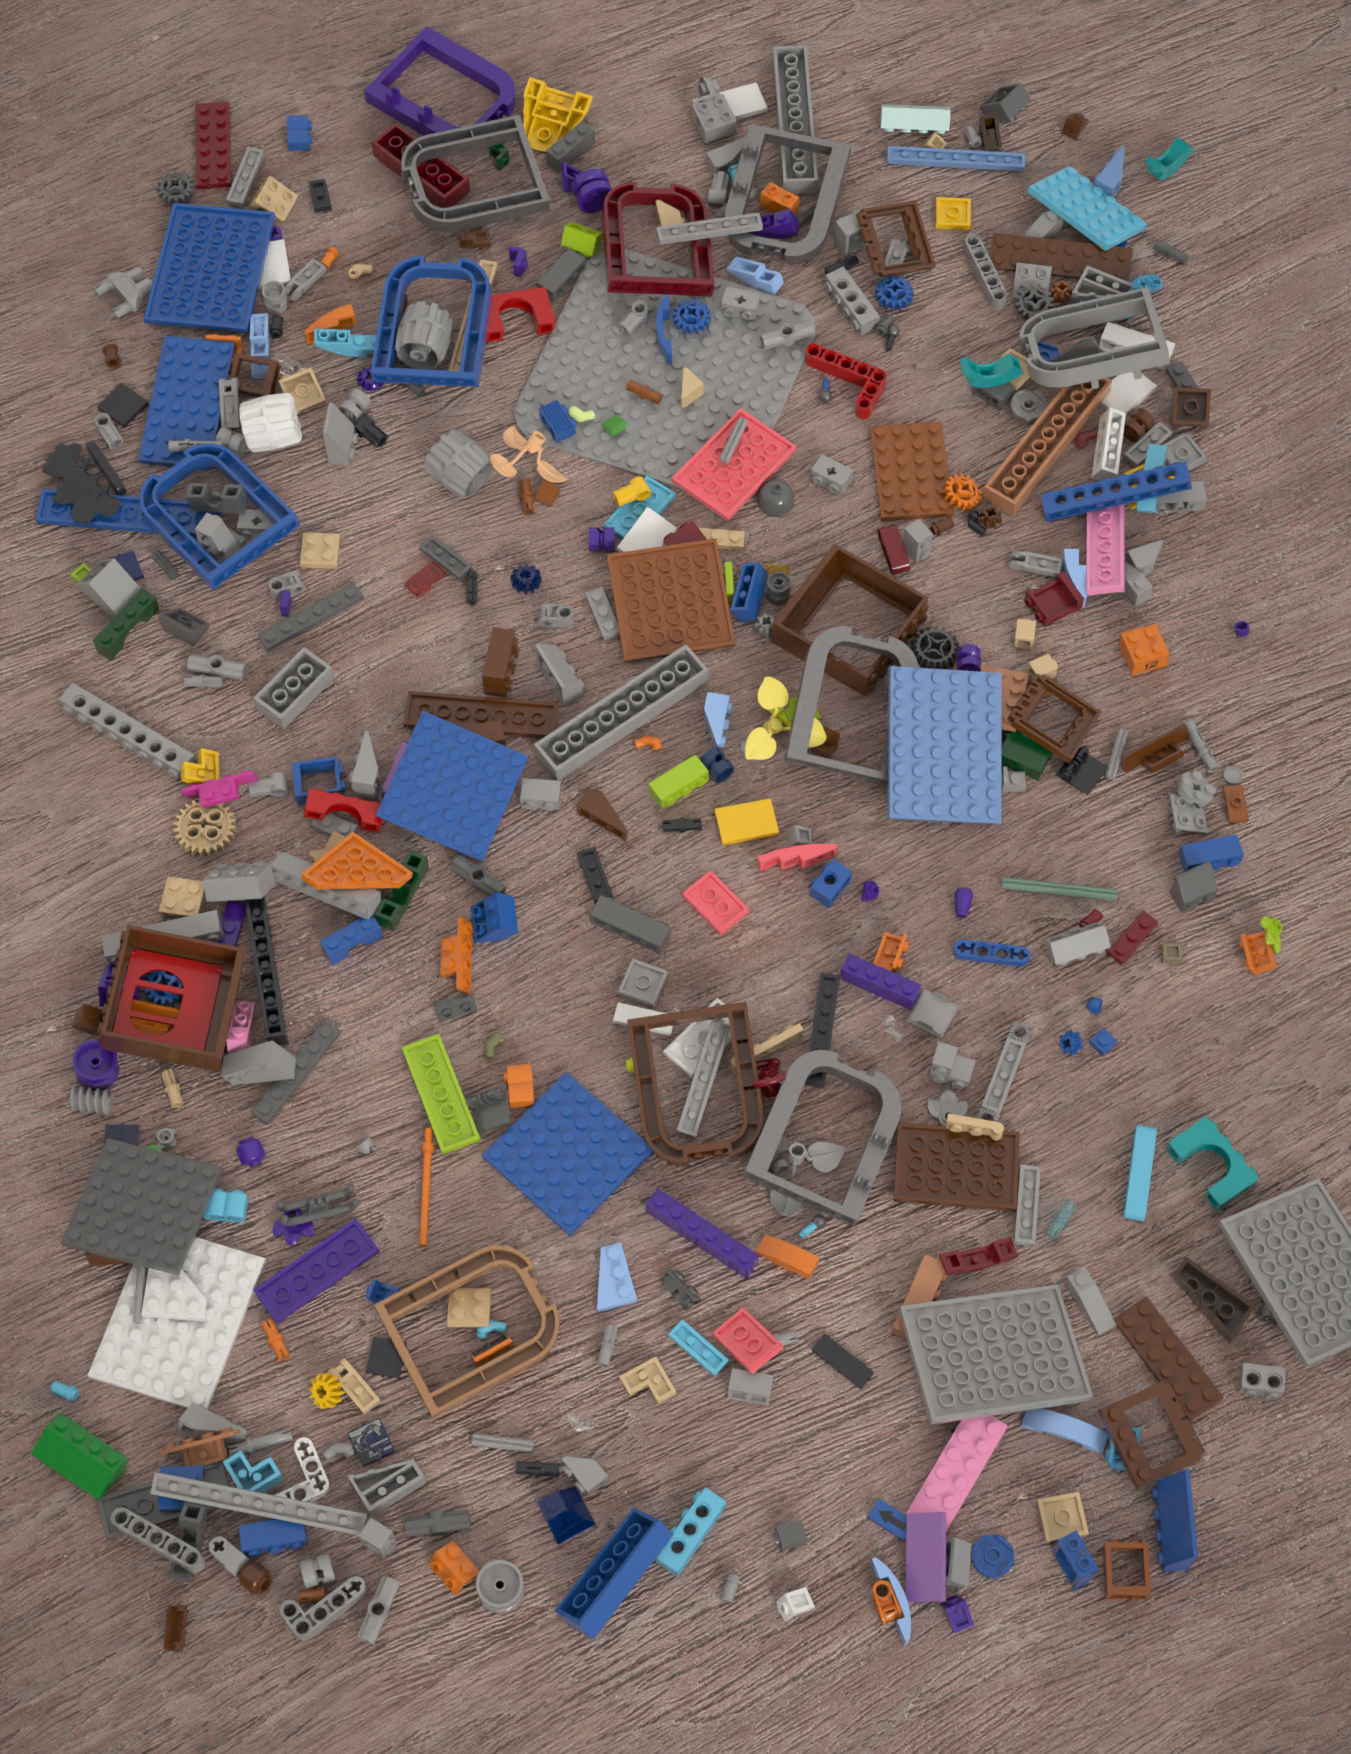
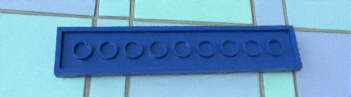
M42 490L36 516L38 524L157 534L145 519L140 505V497L109 494L111 497L121 500L118 507L119 512L109 517L95 513V517L90 523L85 524L74 521L71 514L73 503L61 505L52 501L54 495L58 493L57 490ZM160 500V505L192 537H197L195 528L206 513L222 518V513L191 511L188 501Z

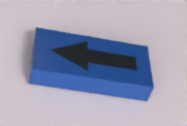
M878 1499L867 1518L903 1542L906 1539L907 1516L881 1499Z

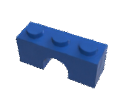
M372 915L368 920L362 917L319 942L322 952L333 966L347 958L349 950L356 944L364 943L365 946H368L383 936L381 927Z

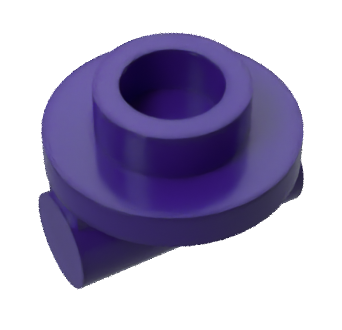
M872 880L865 881L861 900L868 902L869 900L877 899L879 895L878 885Z

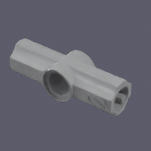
M810 320L793 325L791 323H784L779 329L760 334L759 339L764 350L779 345L787 347L793 345L796 340L815 335V330Z
M195 654L189 655L187 666L188 671L210 674L213 677H228L239 680L245 678L247 668L246 663L224 660L219 655L207 657Z
M382 1577L373 1600L368 1605V1611L357 1634V1639L367 1644H375L383 1623L389 1616V1609L398 1591L400 1582L390 1577ZM377 1606L384 1607V1611L380 1615L373 1614V1610Z

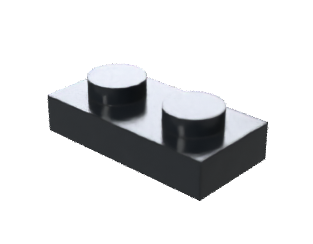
M326 179L308 181L314 212L332 210Z

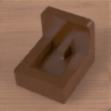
M1073 113L1067 117L1061 133L1076 140L1080 131L1087 126L1089 120L1080 113Z
M823 727L827 736L826 741L817 747H812L811 753L828 759L838 748L840 733Z

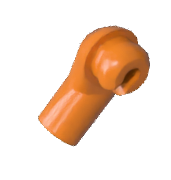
M647 735L633 740L636 749L647 745H652L653 750L662 748L661 739L658 737Z

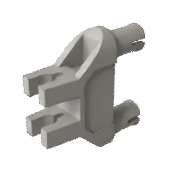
M140 267L127 273H110L106 276L105 280L92 287L98 297L109 290H114L124 301V303L112 309V313L117 320L129 312L134 313L138 311L142 299L151 292L152 281L149 278H144Z

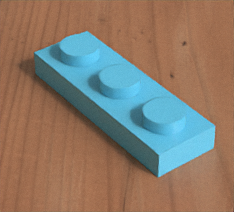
M683 1319L668 1334L669 1338L714 1377L729 1363V1360Z

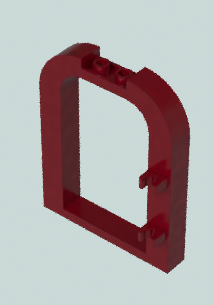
M628 182L611 189L605 197L602 212L607 292L712 297L715 283L710 238L690 241L693 278L626 275L621 211L624 207L628 205L656 206V200H660L671 207L682 210L686 214L689 223L708 220V212L704 200L693 190L677 184H671L670 189L637 187L636 182Z

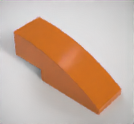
M348 304L339 307L311 324L304 331L307 345L314 343V329L341 330L356 326L352 305Z
M769 1235L763 1237L755 1251L756 1254L790 1273L793 1271L808 1280L811 1278L820 1260L819 1257L802 1248Z

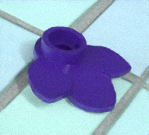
M301 1209L285 1211L283 1215L288 1217L292 1213L296 1214V1217L303 1215ZM278 1219L273 1225V1235H283L285 1241L290 1246L295 1245L301 1234L305 1236H313L314 1234L312 1221L294 1226H284L281 1224V1220Z

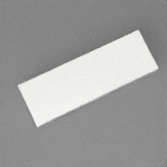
M618 1002L613 1023L628 1026L627 1019L667 1013ZM673 1026L649 1030L671 1036Z

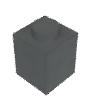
M802 1520L776 1526V1533H773L775 1545H780L781 1552L807 1544Z

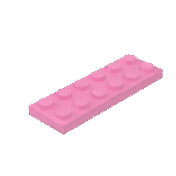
M1124 505L1087 513V595L1125 592Z
M993 1416L961 1420L906 1515L945 1512L947 1532L1008 1425Z

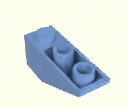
M1124 146L1119 151L1114 152L1111 161L1105 163L1102 172L1098 173L1093 180L1095 187H1100L1103 192L1111 197L1115 196L1121 186Z

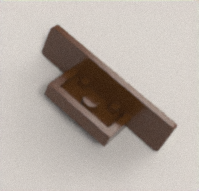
M1183 723L1121 757L1123 770L1127 773L1142 765L1151 773H1154L1184 757L1183 750L1177 745L1188 740L1187 726Z

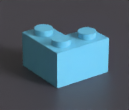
M242 1451L223 1461L236 1486L241 1489L265 1493L284 1481L271 1456L254 1467L250 1466Z

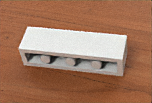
M1107 322L1099 347L1101 350L1111 351L1155 341L1152 335ZM1166 340L1169 359L1171 360L1175 343ZM1169 364L1157 366V368L1166 370Z

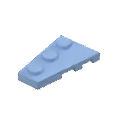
M621 1242L601 1247L597 1312L637 1302Z

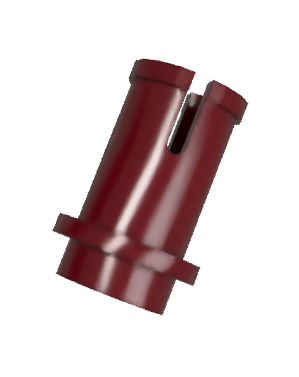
M1093 909L1085 919L1080 920L1079 928L1099 922L1103 918L1102 913L1097 909Z

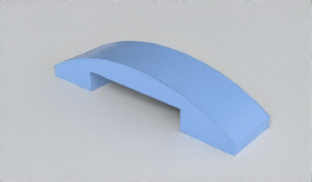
M1042 1408L1025 1411L1021 1427L1039 1433L1043 1431L1081 1444L1082 1448L1100 1454L1103 1453L1108 1437L1107 1432L1091 1424Z
M875 1557L871 1560V1566L877 1580H884L890 1583L896 1600L901 1607L903 1618L897 1620L896 1627L903 1644L906 1645L911 1634V1616L908 1601L895 1575L882 1561Z

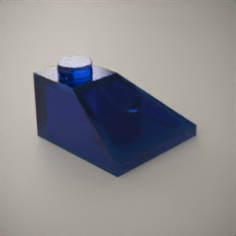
M576 1487L556 1491L537 1501L538 1509L557 1545L596 1525Z

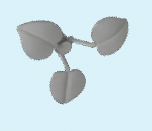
M783 1135L771 1162L776 1160L778 1155L783 1157L788 1154V1160L793 1164L789 1182L793 1183L796 1165L801 1164L804 1161V1157L808 1161H812V1166L815 1170L828 1173L837 1168L845 1153V1148L829 1142H816L809 1146L808 1151H806L801 1143H794L787 1148V1140ZM771 1190L770 1202L780 1215L789 1216L801 1208L802 1203Z

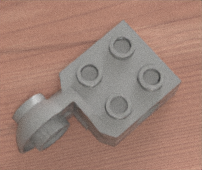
M701 76L699 79L700 83L698 84L701 98L692 104L691 117L704 144L736 134L737 120L724 94H719L720 90L716 79L711 80L708 77Z

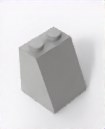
M114 558L101 560L76 584L81 591L111 617H115L141 589Z

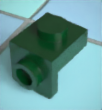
M503 144L489 146V155L495 158L496 169L500 171L510 161L509 149L505 148Z

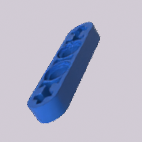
M959 940L955 943L953 949L955 957L961 960L1020 967L1027 965L1031 956L1030 951L1026 947L972 940ZM961 946L965 949L964 953L960 952ZM971 947H974L973 954H970ZM985 948L987 955H978L977 949ZM1003 950L1007 953V956L999 958L996 952ZM1011 952H1013L1012 959H1010ZM1019 953L1023 954V960L1019 959Z

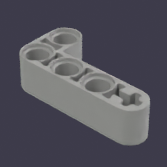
M354 1576L305 1613L298 1603L293 1600H287L281 1604L280 1614L299 1640L308 1641L361 1601L367 1594V1587L361 1577ZM354 1585L360 1587L359 1592L353 1589ZM346 1591L348 1592V1594H350V1599H348L345 1593ZM336 1598H344V1603L341 1606L333 1605ZM288 1608H296V1613L293 1616H286L285 1613ZM320 1611L327 1612L323 1620L316 1619V1614ZM306 1624L309 1626L306 1633H298L301 1625Z

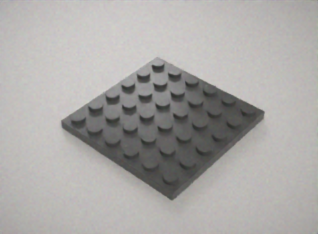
M107 1138L61 1240V1244L64 1247L179 1276L219 1182L223 1168L222 1166Z

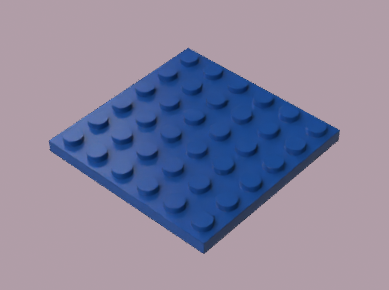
M422 711L376 817L483 862L529 756Z
M566 1072L482 1154V1158L565 1233L571 1236L653 1152L646 1141Z

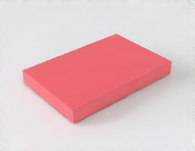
M711 870L682 893V897L720 936L750 912V909Z
M743 1307L712 1332V1336L751 1374L755 1373L783 1349V1345Z

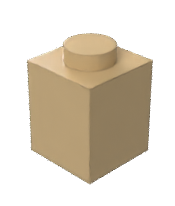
M1017 619L1014 648L1032 650L1036 621Z
M1048 653L1030 661L1027 673L1031 679L1036 674L1042 677L1046 675L1053 679L1056 677L1058 664Z

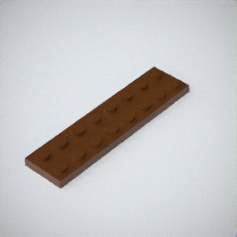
M993 232L990 259L997 270L1015 272L1017 263L1052 266L1051 276L1075 279L1081 278L1088 265L1129 282L1133 248L1114 246L1105 251L1097 244Z
M408 691L404 728H415L422 711H425L460 727L501 720L503 732L506 736L544 738L556 730L559 705L558 702Z

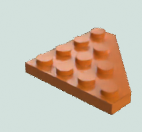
M352 832L304 871L301 879L315 889L400 888L412 878L413 872Z

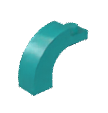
M1176 137L1162 156L1158 158L1149 156L1145 162L1150 165L1147 171L1159 180H1164L1181 168L1195 148L1183 139Z
M1009 353L989 364H978L967 357L959 360L962 367L961 372L967 378L968 384L978 388L999 386L1023 374L1019 359Z

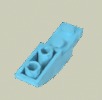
M314 329V345L321 349L340 355L367 358L368 354H374L376 335L350 334V330Z

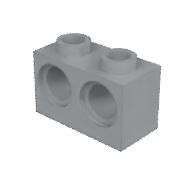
M1243 1363L1241 1365L1239 1393H1244L1247 1397L1265 1396L1266 1399L1277 1400L1282 1397L1285 1392V1368ZM1246 1378H1253L1256 1381V1384H1249ZM1268 1380L1275 1381L1277 1387H1271L1268 1384Z

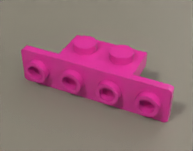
M245 770L237 775H226L222 779L207 780L199 785H188L187 788L181 789V793L188 799L200 796V804L203 808L239 799L238 786L259 781V777L253 771Z

